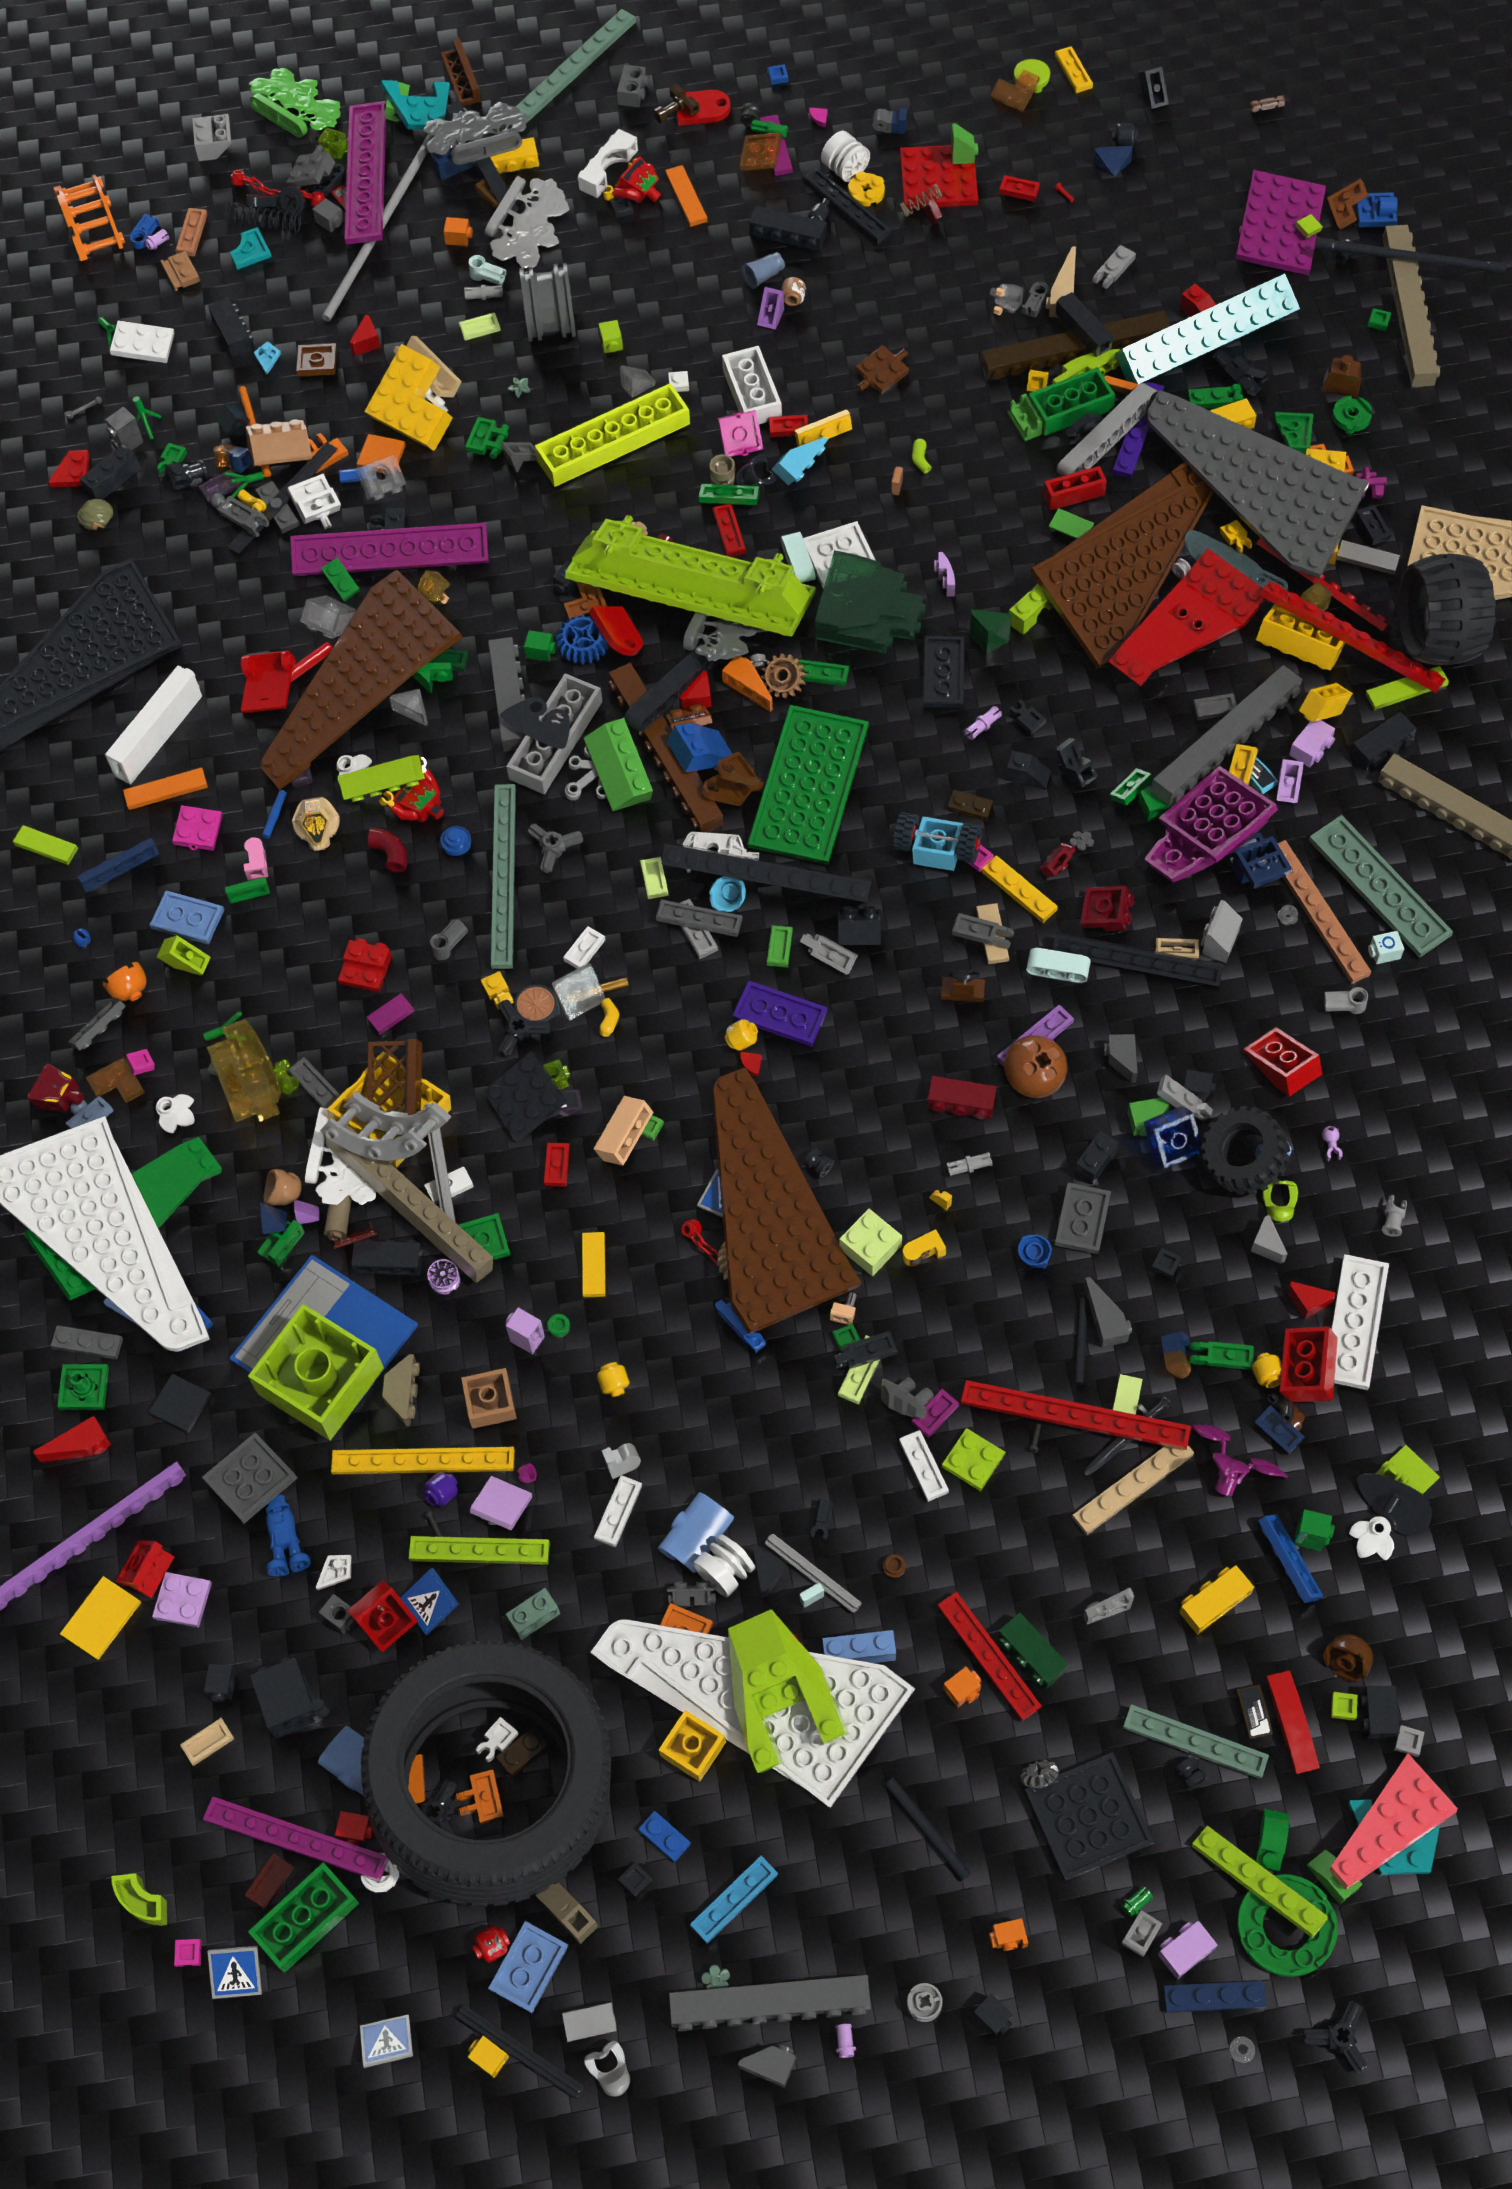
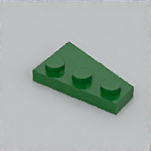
M1274 412V420L1286 446L1306 454V450L1310 449L1313 414Z

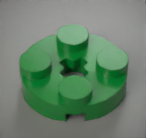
M1346 396L1336 402L1332 419L1345 433L1352 434L1355 431L1363 430L1369 425L1372 417V408L1363 398L1351 399L1352 396ZM1349 412L1356 413V415L1351 416L1349 415Z

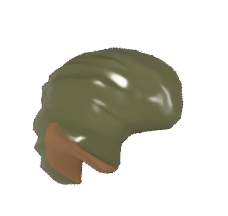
M91 499L78 511V524L83 525L88 530H97L98 527L104 528L113 516V508L105 500Z

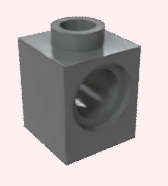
M334 1594L319 1611L322 1619L343 1635L347 1630L350 1631L356 1625V1622L347 1612L351 1606ZM338 1612H346V1615L343 1619H335V1616Z

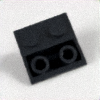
M845 906L842 909H838V945H881L880 909H876L874 906H865L863 909Z

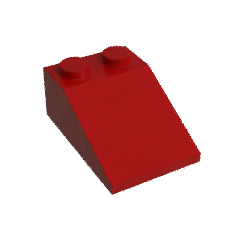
M1277 1027L1244 1048V1053L1269 1081L1288 1096H1291L1322 1075L1319 1055Z

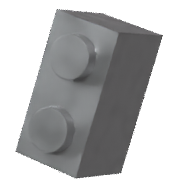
M124 407L105 419L108 426L106 430L112 437L111 443L115 449L123 444L132 451L143 443L135 417Z

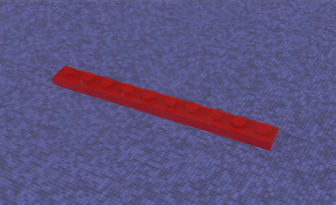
M1269 582L1260 593V596L1437 693L1446 680L1438 672L1431 671L1420 662L1409 659L1402 652L1389 648L1384 642L1371 638L1368 633L1353 628L1350 623L1335 618L1332 613L1317 608L1314 603L1301 599L1297 594L1283 589L1277 583Z
M968 1380L965 1382L961 1404L1183 1450H1187L1191 1426Z

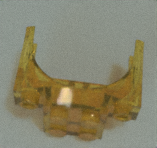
M245 1019L223 1027L222 1029L227 1040L211 1045L207 1049L235 1121L238 1122L256 1114L259 1121H263L280 1114L276 1103H278L282 1093L271 1061L257 1034Z

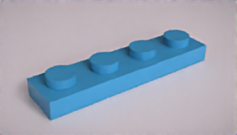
M760 1856L690 1926L708 1944L778 1876V1873Z

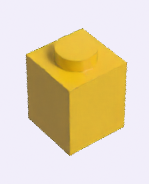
M484 2036L480 2040L476 2039L468 2050L470 2052L468 2058L493 2078H495L509 2058L507 2053Z

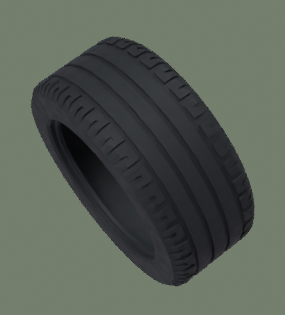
M487 1640V1643H481V1641L466 1642V1645L460 1646L458 1644L445 1648L446 1651H437L427 1656L423 1662H417L408 1669V1673L402 1674L392 1684L393 1688L391 1690H387L379 1702L380 1706L376 1707L370 1719V1726L367 1727L365 1733L364 1747L361 1753V1781L374 1835L384 1854L393 1865L397 1866V1870L405 1878L413 1880L412 1883L422 1890L431 1891V1895L443 1900L446 1898L451 1899L453 1903L463 1905L472 1903V1906L486 1907L487 1904L499 1906L509 1904L510 1901H515L516 1903L528 1899L532 1894L538 1895L549 1889L551 1884L555 1885L565 1878L569 1870L573 1871L582 1861L583 1855H587L594 1844L595 1837L598 1836L601 1830L603 1819L607 1812L610 1796L611 1749L607 1735L608 1730L603 1716L600 1715L601 1711L595 1699L589 1696V1690L582 1681L577 1680V1676L566 1666L562 1667L559 1661L549 1655L544 1656L543 1652L531 1647L524 1648L521 1644H514L512 1642L505 1644L502 1641ZM483 1708H499L514 1711L538 1723L556 1742L567 1768L565 1781L559 1796L541 1819L517 1834L494 1840H472L444 1831L421 1812L408 1789L412 1763L426 1738L447 1720L461 1713Z

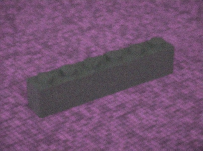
M509 637L488 640L504 752L517 750L526 734L508 724L500 715L507 708L525 700V695L520 693V690H524L523 680L518 678V673H522L520 661H516V657L519 656L518 644L514 645L513 638Z

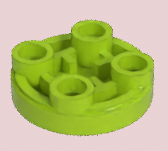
M1024 60L1017 64L1014 69L1015 86L1025 90H1032L1034 93L1041 92L1050 79L1049 67L1040 60Z

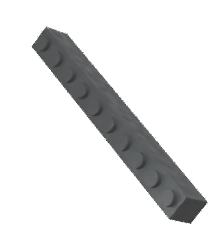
M1283 665L1153 779L1150 792L1168 806L1174 801H1179L1187 789L1191 790L1201 777L1205 778L1209 774L1213 766L1217 767L1227 754L1231 755L1235 751L1236 744H1243L1253 731L1257 732L1261 728L1265 720L1269 721L1278 709H1283L1291 697L1295 698L1301 691L1300 684L1302 678Z

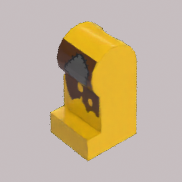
M936 1229L907 1243L903 1248L904 1262L906 1265L913 1267L919 1265L923 1259L936 1254L938 1259L946 1255V1247Z

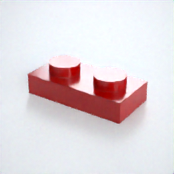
M1004 175L999 188V194L1035 202L1040 183Z
M807 415L769 417L770 437L795 436L796 429L808 425Z
M547 1143L545 1186H567L569 1143Z

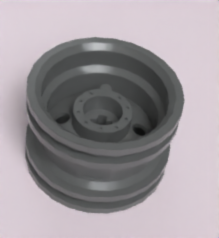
M563 263V267L558 268L557 264H553L554 269L551 272L535 273L533 267H529V271L524 272L523 268H519L529 342H533V338L538 337V341H542L544 333L560 332L563 338H567L566 334L572 333V337H576L567 263Z

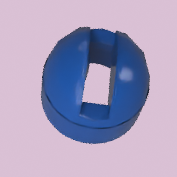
M77 929L73 933V940L77 946L85 947L90 943L91 937L85 929Z

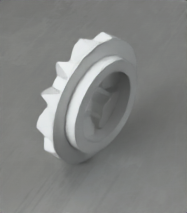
M388 1860L384 1871L390 1875L382 1876L379 1883L364 1876H361V1880L367 1889L375 1893L387 1892V1890L395 1886L399 1878V1871L396 1868L397 1866Z

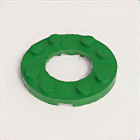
M1274 1875L1328 1916L1327 1921L1313 1938L1309 1937L1307 1943L1301 1948L1292 1951L1279 1949L1271 1944L1263 1929V1917L1271 1906L1249 1890L1240 1905L1237 1917L1240 1942L1253 1962L1265 1971L1283 1977L1303 1976L1319 1968L1332 1953L1338 1933L1337 1917L1327 1896L1315 1884L1295 1875Z

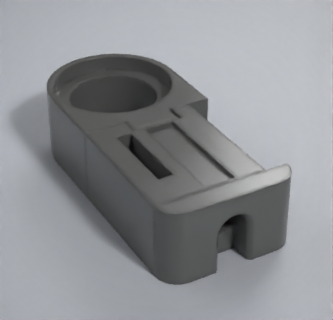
M1036 282L1032 285L1028 294V300L1025 305H1022L1021 312L1031 317L1038 316L1048 297L1049 287L1046 283ZM1042 289L1045 292L1043 294H1038L1035 292V290Z

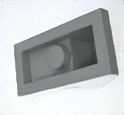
M1141 1910L1125 1936L1122 1945L1139 1956L1144 1957L1163 1923Z

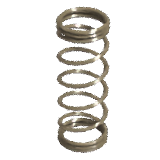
M934 184L933 187H934V189H935V191H936L938 197H937V196L933 193V191L928 187V191H929V194H930V197H931V201H932V196H931L930 191L932 192V194H933L937 199H939V198L942 197V194H941V192H940V190H939L937 184ZM923 191L921 193L924 200V204L915 195L918 209L915 207V205L912 203L910 199H908V202L911 208V212L907 209L904 202L900 203V206L906 217L909 216V213H913L911 204L914 206L916 210H919V204L917 199L924 207L926 206L924 196L927 198L928 201H930Z

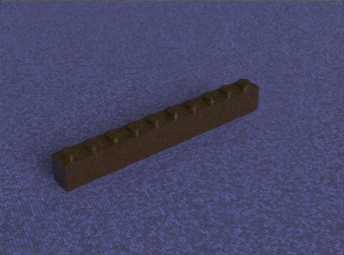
M1165 311L1102 324L1113 335L1112 349L1110 350H1121L1171 326ZM1070 331L982 351L981 364L987 381L1019 375L1030 370L1037 371L1066 364L1092 352Z

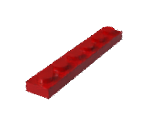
M955 1592L939 1603L938 1609L1020 1720L1024 1721L1041 1709V1704L960 1595Z

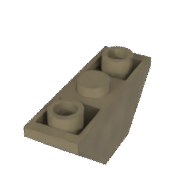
M409 1354L384 1375L382 1394L384 1402L405 1426H410L411 1419L415 1418V1405L412 1404L413 1397H417V1384L414 1383L415 1376H419L420 1365L419 1362H416L413 1354Z

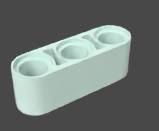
M801 532L781 536L788 565L794 566L796 577L801 583L815 580L814 567Z
M1033 948L1029 953L1026 970L1028 973L1036 976L1083 983L1088 979L1091 961L1083 955Z

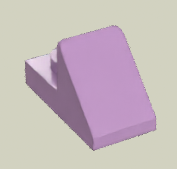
M1282 760L1277 801L1298 802L1304 762Z

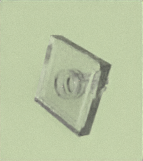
M589 963L552 982L566 1017L569 1020L601 1004L602 1000L606 999L595 972Z

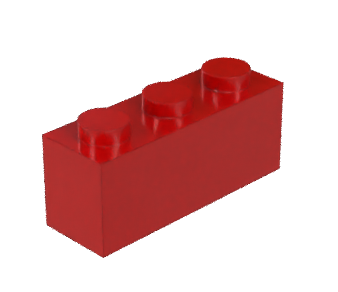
M1094 467L1045 481L1043 497L1049 510H1055L1105 496L1107 480L1101 467Z

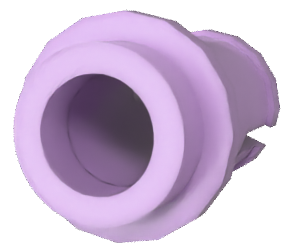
M161 229L156 234L147 236L144 241L146 247L149 250H156L158 245L169 240V236H165L167 232Z
M851 2024L835 2026L838 2041L836 2052L839 2053L840 2058L853 2057L854 2051H856V2047H853Z

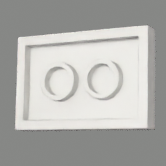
M118 321L110 353L114 356L167 363L174 338V329Z

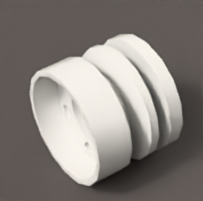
M839 131L827 141L821 153L822 163L846 182H850L858 172L864 171L870 159L868 148L857 142L846 131Z
M720 1534L716 1538L717 1544L711 1543L709 1545L714 1556L707 1552H702L693 1562V1566L705 1581H710V1585H716L715 1590L724 1597H729L738 1587V1582L734 1575L742 1580L746 1579V1572L751 1573L755 1569V1565L736 1542Z

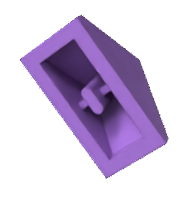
M765 287L757 325L776 329L784 311V291Z

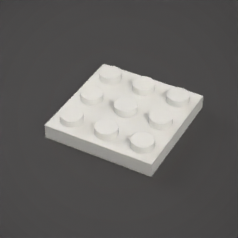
M857 521L803 538L822 588L878 571L876 560Z

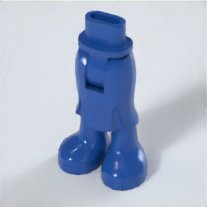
M284 1495L276 1496L267 1504L268 1507L266 1508V1526L271 1541L270 1549L273 1552V1560L268 1562L266 1568L270 1576H285L289 1574V1567L284 1550H289V1564L293 1572L306 1569L310 1566L311 1562L307 1554L301 1553L299 1547L300 1540L296 1535L295 1522L290 1505L286 1503Z

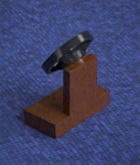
M952 970L949 971L950 977H942L941 1000L984 1002L985 979H978V972Z

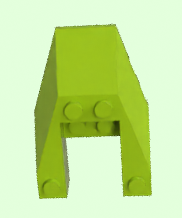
M772 1609L728 1628L734 1707L757 1773H763L784 1763L766 1717L806 1700L824 1744L849 1735L822 1667Z

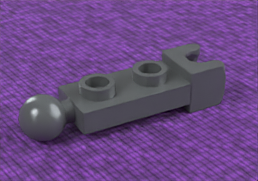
M215 493L210 498L211 505L217 508L220 515L246 529L248 533L255 537L260 535L256 531L258 526H269V522L263 513L256 509H251L231 496L225 500L222 494Z

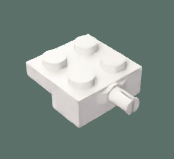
M324 474L288 487L287 491L304 524L314 520H321L324 529L332 527L327 516L339 511L341 504L333 488H330Z

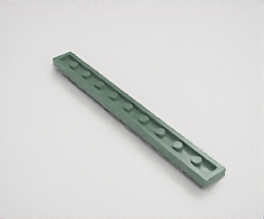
M621 9L516 106L521 113H526L529 116L525 124L636 22L635 16Z
M515 784L495 785L492 969L513 968Z

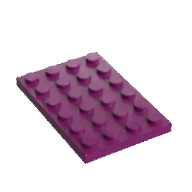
M1253 170L1235 259L1309 275L1317 233L1306 239L1295 225L1297 221L1310 214L1318 222L1320 221L1326 186Z

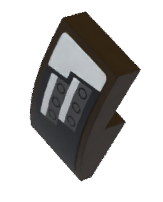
M1260 1685L1236 1689L1247 1737L1252 1739L1273 1734Z

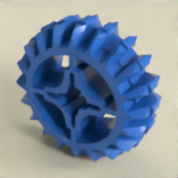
M584 614L579 618L575 615L573 620L568 618L567 623L562 622L561 628H558V635L556 637L557 648L562 657L566 656L567 661L573 659L574 664L578 661H581L582 665L586 661L591 664L593 659L599 661V656H604L605 651L609 648V644L591 615L588 618ZM595 634L598 636L597 641L593 639ZM569 638L573 639L572 644L568 642Z

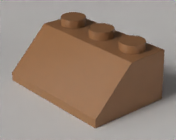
M294 419L290 422H272L271 424L246 426L247 448L249 449L254 466L312 459L307 428L303 420Z

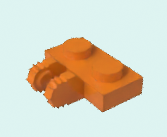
M321 433L317 434V440L323 446L327 440ZM338 438L329 442L338 450L316 473L348 455L347 449ZM309 439L313 457L320 448H317L315 443Z
M489 1770L470 1775L472 1789L456 1794L455 1800L465 1801L474 1797L476 1804L459 1808L458 1814L464 1816L478 1812L480 1824L503 1819L504 1814L494 1771Z

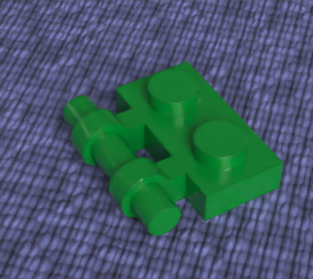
M477 417L465 446L466 451L485 455L486 450H491L489 456L496 459L502 451V442L508 437L509 426L502 424L501 428H496V421ZM492 436L497 437L495 442L490 441Z

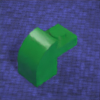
M1264 1809L1260 1827V1842L1255 1860L1263 1868L1280 1871L1288 1838L1289 1814Z

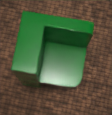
M295 1220L292 1223L287 1221L285 1231L268 1233L269 1237L258 1250V1254L279 1267L305 1233L302 1225Z

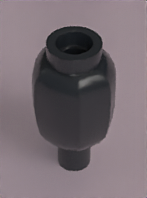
M824 198L822 202L815 204L809 211L808 218L825 221L829 213L828 205L830 201Z

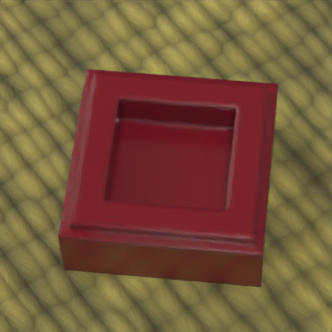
M935 200L929 201L924 207V211L933 225L941 219L942 214Z

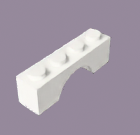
M620 129L614 135H611L604 147L600 148L597 155L578 174L579 190L598 198L608 186L607 175L604 170L616 162H629L638 151L637 137Z

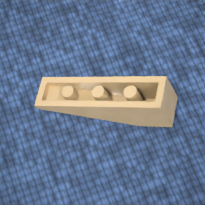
M1072 246L1051 288L1050 297L1046 299V309H1049V317H1058L1055 314L1056 301L1061 296H1066L1071 292L1074 294L1076 247Z

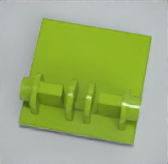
M1407 1445L1389 1461H1386L1381 1466V1469L1375 1473L1409 1485L1422 1494L1440 1478Z

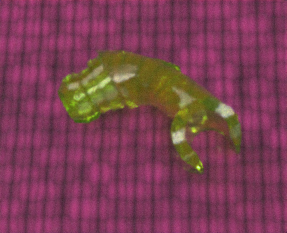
M282 1060L275 1063L274 1072L283 1093L291 1094L298 1088L299 1080L287 1074L290 1063L287 1060Z

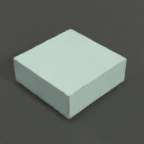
M818 1583L800 1593V1602L804 1608L824 1597V1589L821 1584Z

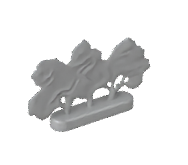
M517 176L488 222L484 234L494 237L497 231L501 229L503 236L490 242L491 249L493 250L492 256L502 261L515 256L521 268H534L540 258L537 246L542 245L549 248L559 244L557 236L554 235V226L547 222V218L561 216L569 211V206L565 200L563 190L557 188V183L552 178L546 181L539 178L532 179L530 181L531 192L522 195L521 192L525 186V179ZM531 196H538L539 200L530 201L527 198L531 199ZM517 199L524 201L526 209L522 214L511 210ZM508 214L514 217L512 227L502 225ZM507 232L510 233L512 237H508Z

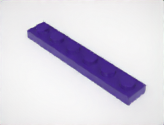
M1145 381L1146 385L1157 391L1164 390L1163 385ZM1148 412L1126 433L1113 468L1114 475L1132 478L1150 429L1147 420Z

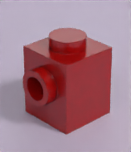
M341 1811L335 1833L337 1839L356 1846H360V1844L367 1845L368 1839H372L374 1833L369 1816Z

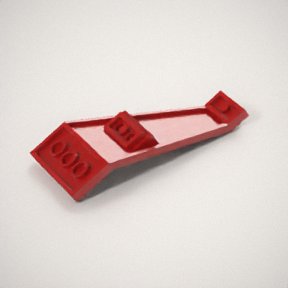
M1207 548L1187 572L1186 576L1121 645L1108 662L1141 687L1153 671L1244 627L1267 600L1260 596L1263 588ZM1181 612H1187L1185 616H1180ZM1197 623H1202L1200 628L1195 627Z

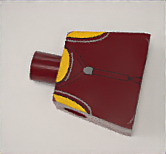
M49 1064L45 1065L27 1096V1099L35 1108L66 1112L71 1103L81 1104L84 1098V1094L79 1092V1085L71 1076Z

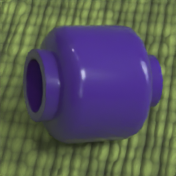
M436 1473L424 1485L423 1495L432 1506H445L458 1493L457 1480L451 1474Z

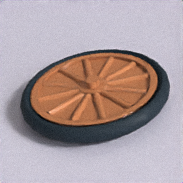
M530 985L523 988L516 995L514 1009L517 1014H522L524 1018H529V1022H547L556 1014L558 999L550 988L543 985Z

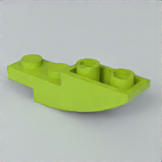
M1120 349L1109 350L1098 357L1090 353L1063 365L1062 374L1053 379V384L1097 367L1104 376L1107 372L1119 366L1115 353Z

